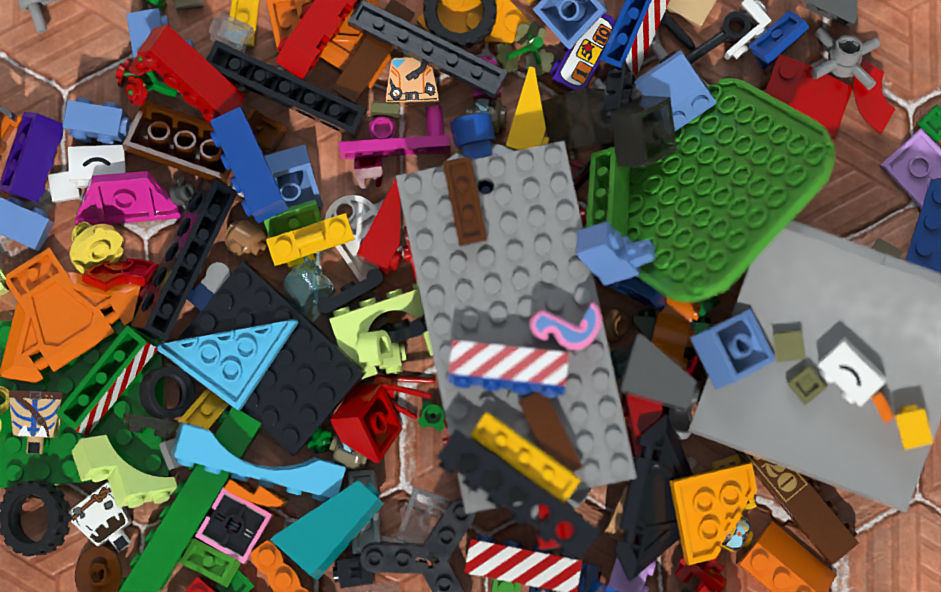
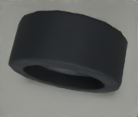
M169 365L153 369L144 376L140 384L139 398L142 407L149 415L156 419L168 420L181 417L187 412L195 401L196 390L194 382L187 372L180 367ZM161 377H171L179 387L180 399L177 406L172 409H164L156 400L154 393L155 385Z

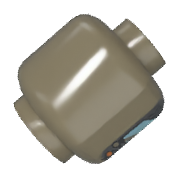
M476 98L472 107L467 106L466 115L480 112L490 113L495 134L499 133L501 128H505L507 108L502 106L500 100Z
M338 435L334 436L329 450L334 452L333 461L336 464L352 470L366 466L369 460L367 457L342 443Z

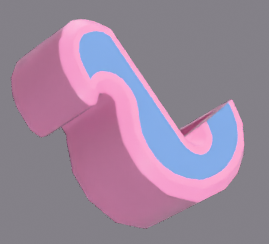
M591 302L580 326L577 327L542 310L532 316L530 330L541 341H547L548 334H553L561 347L566 350L579 351L588 347L598 335L602 316L599 307Z

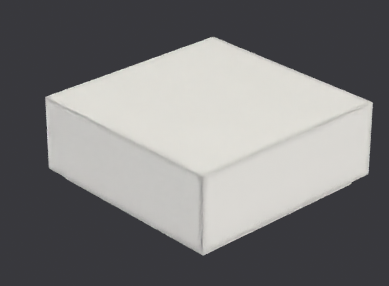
M69 171L48 175L53 203L81 198L80 190L76 187V183H70Z

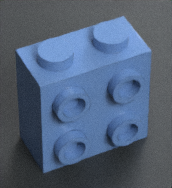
M77 97L76 101L67 100L63 128L70 134V137L75 138V141L79 143L91 144V141L95 140L102 142V146L122 145L133 122H131V118L125 110L120 109L119 104L104 102L103 106L93 104V100Z

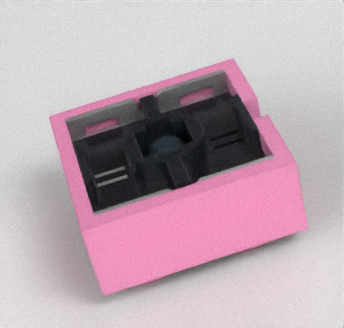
M223 487L212 506L215 509L211 517L206 516L195 537L237 559L241 563L247 564L251 557V552L256 548L274 514L252 502L231 494Z

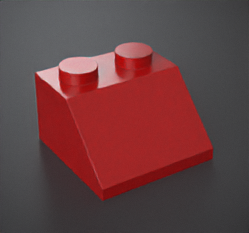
M382 384L355 386L330 419L342 443L375 463L382 460L403 429Z

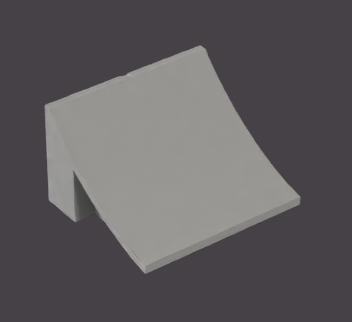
M791 220L750 264L731 317L751 309L775 360L773 332L802 329L806 359L784 362L774 361L744 378L716 390L710 377H708L688 431L905 513L908 510L932 443L904 450L901 445L895 417H893V420L884 423L871 397L861 406L856 402L853 404L849 403L840 393L842 388L835 382L829 383L820 374L821 368L818 365L820 360L838 342L846 337L886 376V382L875 393L879 391L883 393L893 414L900 413V407L913 404L917 405V409L924 408L933 440L941 421V274ZM810 365L826 384L827 388L804 405L786 382Z

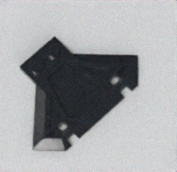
M667 414L662 415L638 437L637 445L643 446L641 457L634 456L633 464L636 478L629 480L619 529L625 530L622 542L616 541L614 548L623 571L630 582L680 539L670 481L691 476L693 472Z

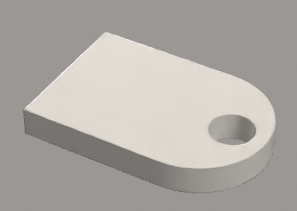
M349 195L339 198L329 207L325 220L337 216V210L342 205L352 207L353 213L349 221L356 240L335 247L359 282L366 279L368 271L376 269L360 261L357 251L378 210L366 198ZM401 245L402 256H404L403 247Z

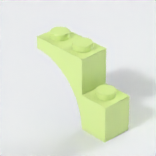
M107 435L82 438L72 450L81 481L92 480L93 482H99L108 478L117 507L128 506L129 508H135L151 501L155 504L163 503L170 498V495L177 488L174 477L151 476L127 464L113 449Z

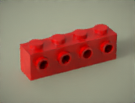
M168 24L155 27L137 52L148 68L157 71L163 77V81L171 88L177 89L188 104L199 109L203 113L204 119L208 122L240 107L246 98L241 91Z

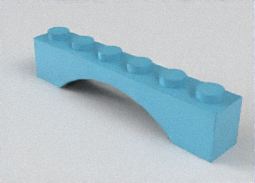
M181 421L171 455L177 458L176 463L184 466L193 467L194 463L205 465L204 470L211 473L220 474L221 470L232 472L231 477L238 480L247 481L248 477L259 479V485L274 488L275 484L286 487V492L301 495L302 491L312 493L311 498L323 502L328 501L329 498L339 493L346 469L345 466L317 457L290 466L268 467L256 465L228 452L207 428Z

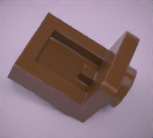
M251 108L246 117L259 145L275 153L288 128L264 116L258 110Z

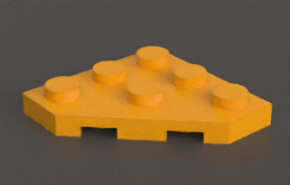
M440 0L437 9L438 19L443 27L451 32H469L477 27L482 20V2L480 0ZM496 0V23L491 34L487 35L481 44L509 43L512 45L515 43V36L518 34L517 26L520 23L529 24L530 21L510 0ZM423 13L416 21L425 31L430 33L426 27Z
M744 462L670 481L685 564L692 565L715 559L719 554L720 546L728 533L731 534L742 516V510L749 499L752 500L757 492L754 469L751 462Z

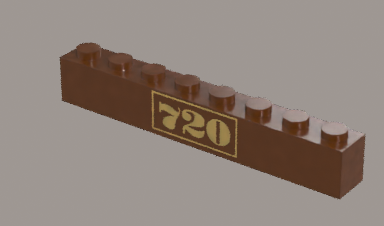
M708 374L695 385V388L699 389L696 401L697 406L709 377ZM734 449L744 462H751L753 464L754 475L828 564L834 565L859 544L855 539L858 535L849 523L843 524L837 517L839 511L829 500L826 503L819 496L820 488L812 479L807 481L801 473Z

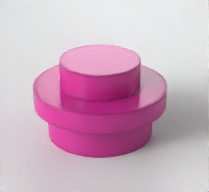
M388 116L375 117L369 125L371 138L373 140L394 138L396 134L395 122Z

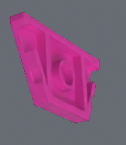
M148 171L92 175L76 214L75 226L81 222L97 225L181 218L182 211L181 207L172 202L170 195Z

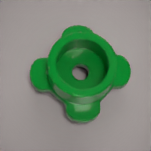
M430 401L423 402L421 405L423 412L422 416L418 419V424L422 428L428 426L435 428L436 431L443 430L445 428L443 404L435 405ZM432 413L436 414L434 419L431 418Z
M319 428L309 440L307 447L309 450L313 449L315 454L324 453L330 449L335 435H331L327 428Z

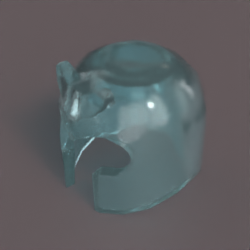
M305 256L303 258L305 263L294 266L286 274L283 281L285 297L303 313L309 312L316 306L321 297H331L336 292L332 281L326 275H321L322 270L319 266Z

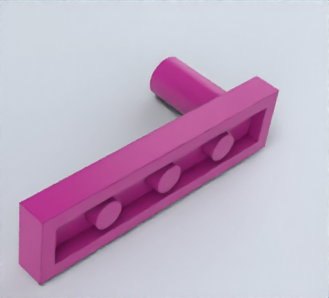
M432 105L426 107L427 136L339 142L341 160L378 156L391 157L451 153L450 136L444 135L442 106Z

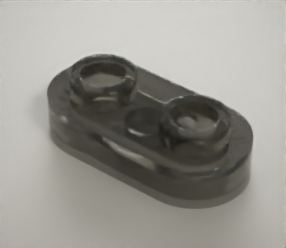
M124 413L122 424L127 425L126 431L143 434L144 428L155 430L154 436L170 438L171 433L177 434L179 425L178 422Z

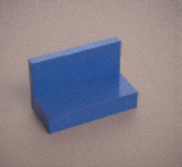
M788 10L748 47L760 67L766 69L775 61L779 54L785 52L809 27L804 19Z

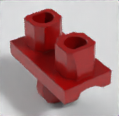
M720 552L715 559L692 565L685 564L683 554L675 572V576L685 583L693 574L700 578L702 581L696 587V592H721L727 582V579L720 574L725 568L717 561L721 555Z

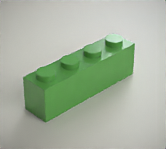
M616 146L591 153L586 228L608 221L615 231H618L622 237H625L628 231L631 166Z

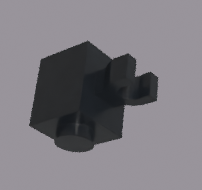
M360 557L336 560L337 566L332 567L334 583H340V589L375 583L374 572H369L363 568Z

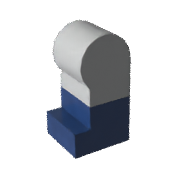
M213 263L208 267L206 277L194 290L191 289L187 300L202 312L208 305L209 300L232 274V271L223 263Z

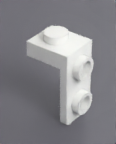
M744 0L741 3L739 10L749 17L751 24L755 28L726 52L724 57L727 61L733 56L736 60L749 49L746 45L753 39L756 40L768 29L767 27L772 20L766 15L767 10L759 0Z

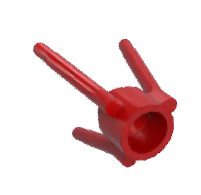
M377 374L373 384L383 385L388 398H395L397 392L432 398L431 393L399 386L398 382L435 383V379ZM390 400L395 410L414 420L418 418L413 412Z

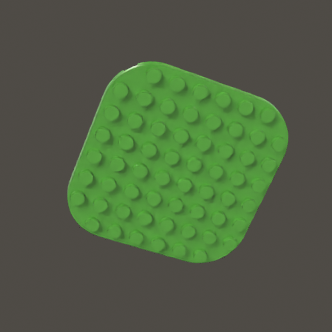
M724 78L719 79L718 84L708 86L717 103L672 134L660 121L657 126L663 133L631 167L627 237L632 243L650 239L656 249L655 259L641 265L640 275H637V277L674 301L695 302L726 291L815 196L823 185L828 182L834 167L835 145L829 133L819 122L743 80Z

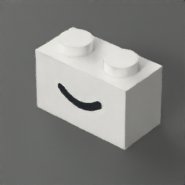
M122 145L68 147L70 183H76L77 188H87L92 175L126 173L125 151Z
M846 337L838 342L820 360L818 365L821 368L820 374L829 383L835 382L841 387L840 393L851 404L856 402L861 406L886 382V376Z

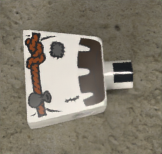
M109 482L69 511L71 522L95 545L102 546L110 541L119 553L132 543L123 531L132 523V519L125 506L117 507Z

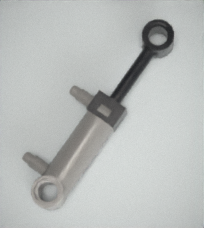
M740 11L729 13L722 23L720 32L686 54V58L692 64L725 41L732 44L739 42L750 30L751 22L749 17ZM738 22L742 26V32H732L729 29V23ZM653 40L650 47L659 62L643 75L673 56L676 51L668 55L662 45H659L657 40ZM597 78L593 81V85L603 101L594 106L591 114V124L597 131L605 133L612 131L623 120L621 117H616L614 121L603 123L598 119L597 114L603 111L605 95L615 94L607 93L606 84L600 78ZM637 85L635 89H632L633 112L629 113V117L649 104Z

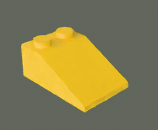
M530 66L506 143V147L511 148L513 151L549 144V138L545 137L546 127L535 68Z

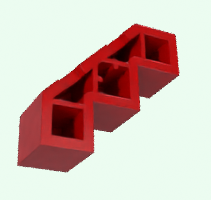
M315 0L311 6L308 4L300 14L299 18L301 20L289 37L285 36L278 45L277 50L280 53L275 62L303 80L314 69L324 49L336 38L346 18L356 8L360 0Z

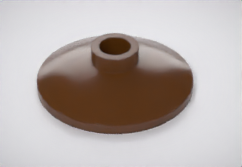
M95 546L86 550L79 558L75 569V583L78 591L117 592L122 580V566L116 553L104 546Z

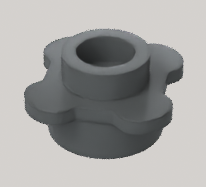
M178 177L177 184L170 187V198L175 205H182L187 210L195 189L191 184L186 183L184 177Z

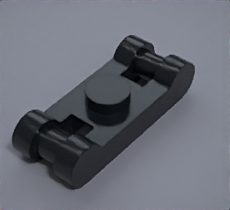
M371 269L368 271L365 280L357 284L355 281L347 283L340 288L341 293L333 298L328 296L321 297L317 303L318 309L324 315L333 314L334 310L343 308L379 288L384 283L381 271Z
M425 314L411 322L406 318L394 324L386 323L379 329L374 330L386 331L391 343L417 337L428 331Z

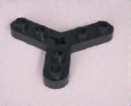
M455 498L448 504L424 543H368L361 550V564L364 569L374 573L423 574L432 592H465L448 559L473 523L476 516L475 512L466 514L463 498ZM430 552L434 553L436 558H439L431 566L428 565L427 560L419 559V561H416V558L428 557Z

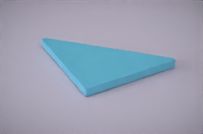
M296 319L156 344L155 347L158 348L157 351L236 410H241L299 321Z

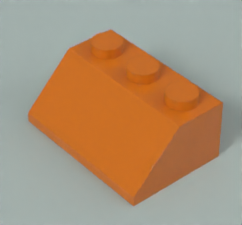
M773 521L767 525L736 563L769 592H827L837 576Z

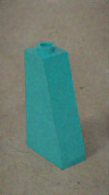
M357 481L274 535L271 541L318 581L384 505L378 498L381 493L370 483L364 486L361 482Z

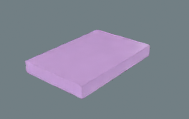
M922 128L880 165L920 209L923 206L931 179L941 182V148Z

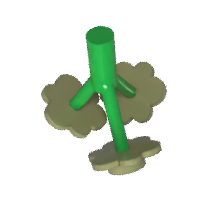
M531 21L529 24L520 23L517 26L518 34L515 36V42L521 45L520 49H512L509 43H500L496 46V60L502 66V69L508 71V73L518 69L519 55L526 52L529 53L525 56L527 62L524 66L525 70L528 71L529 66L534 67L536 77H541L544 72H550L553 68L554 54L546 52L542 48L539 49L544 43L543 39L546 36V30L538 26L536 21Z

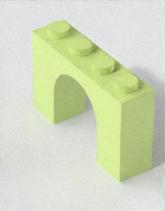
M418 282L412 284L413 289L403 292L402 288L387 292L386 299L376 302L375 297L359 302V308L350 310L349 306L333 311L334 316L330 317L329 320L337 344L367 372L362 379L378 373L375 366L367 367L366 362L359 361V355L356 351V341L359 335L368 332L374 319L387 311H404L415 319L422 317L424 310ZM427 331L422 336L429 355H433Z

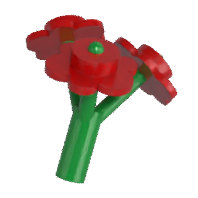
M139 55L134 60L127 59L125 64L120 63L116 69L115 78L119 79L117 85L120 88H123L128 78L126 94L130 103L134 106H143L145 104L144 99L148 97V91L155 90L172 98L177 94V89L171 88L156 78L153 70L144 64L143 59ZM146 72L150 79L142 77L141 75H143Z

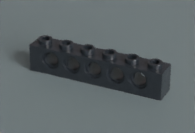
M215 40L206 59L230 82L351 138H357L366 120L367 111L365 108Z
M216 178L210 180L201 179L130 327L152 339L167 341L238 194L235 189Z
M457 428L436 456L441 461L438 464L440 468L450 475H453L456 471L465 477L462 481L464 485L474 492H477L479 488L489 494L486 498L488 502L498 509H501L503 505L513 511L510 515L512 519L522 526H525L527 522L537 528L534 532L535 535L546 543H549L551 539L561 545L558 551L571 560L575 556L582 559L601 531ZM465 454L474 455L477 459L476 468L471 471L462 469L460 466L462 456ZM489 471L498 472L501 476L500 485L495 488L486 486L484 483L485 474ZM515 487L521 488L525 493V499L519 505L512 504L508 499L509 491ZM539 504L545 505L549 510V516L543 522L536 521L532 516L533 508ZM563 521L569 522L573 527L572 535L566 539L560 538L556 533L558 524Z

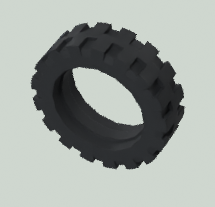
M424 0L423 12L426 27L431 34L459 48H471L477 43H482L484 38L491 34L496 23V0H480L483 6L482 20L477 27L464 33L451 32L443 27L437 14L440 0Z
M43 480L24 481L11 487L12 490L4 494L3 497L5 499L0 502V535H4L5 544L13 548L12 551L15 553H23V556L45 555L56 551V547L61 546L65 542L64 537L70 531V527H68L69 522H71V514L68 512L70 505L63 498L65 496L61 490H57V486L53 483H46ZM31 495L38 496L45 503L49 519L46 533L36 542L24 533L20 522L22 505Z

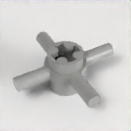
M823 27L815 32V36L830 50L827 62L810 70L813 79H818L832 72L841 78L854 75L868 90L875 86L876 81L860 64L863 55L880 47V42L877 38H872L862 43L854 36L844 35L836 41Z

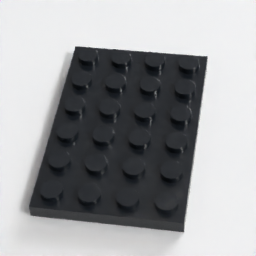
M242 261L209 300L208 305L202 312L200 311L176 341L294 319L299 321L242 407L250 417L262 423L261 427L292 456H296L367 372L247 261Z

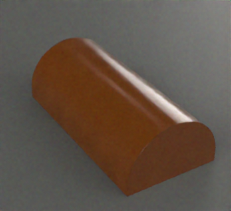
M146 100L145 104L140 106L122 144L124 151L207 180L216 178L228 186L232 183L230 178L235 176L232 169L227 170L222 162L220 155L224 154L221 146L216 147L210 135V132L214 131L211 123Z

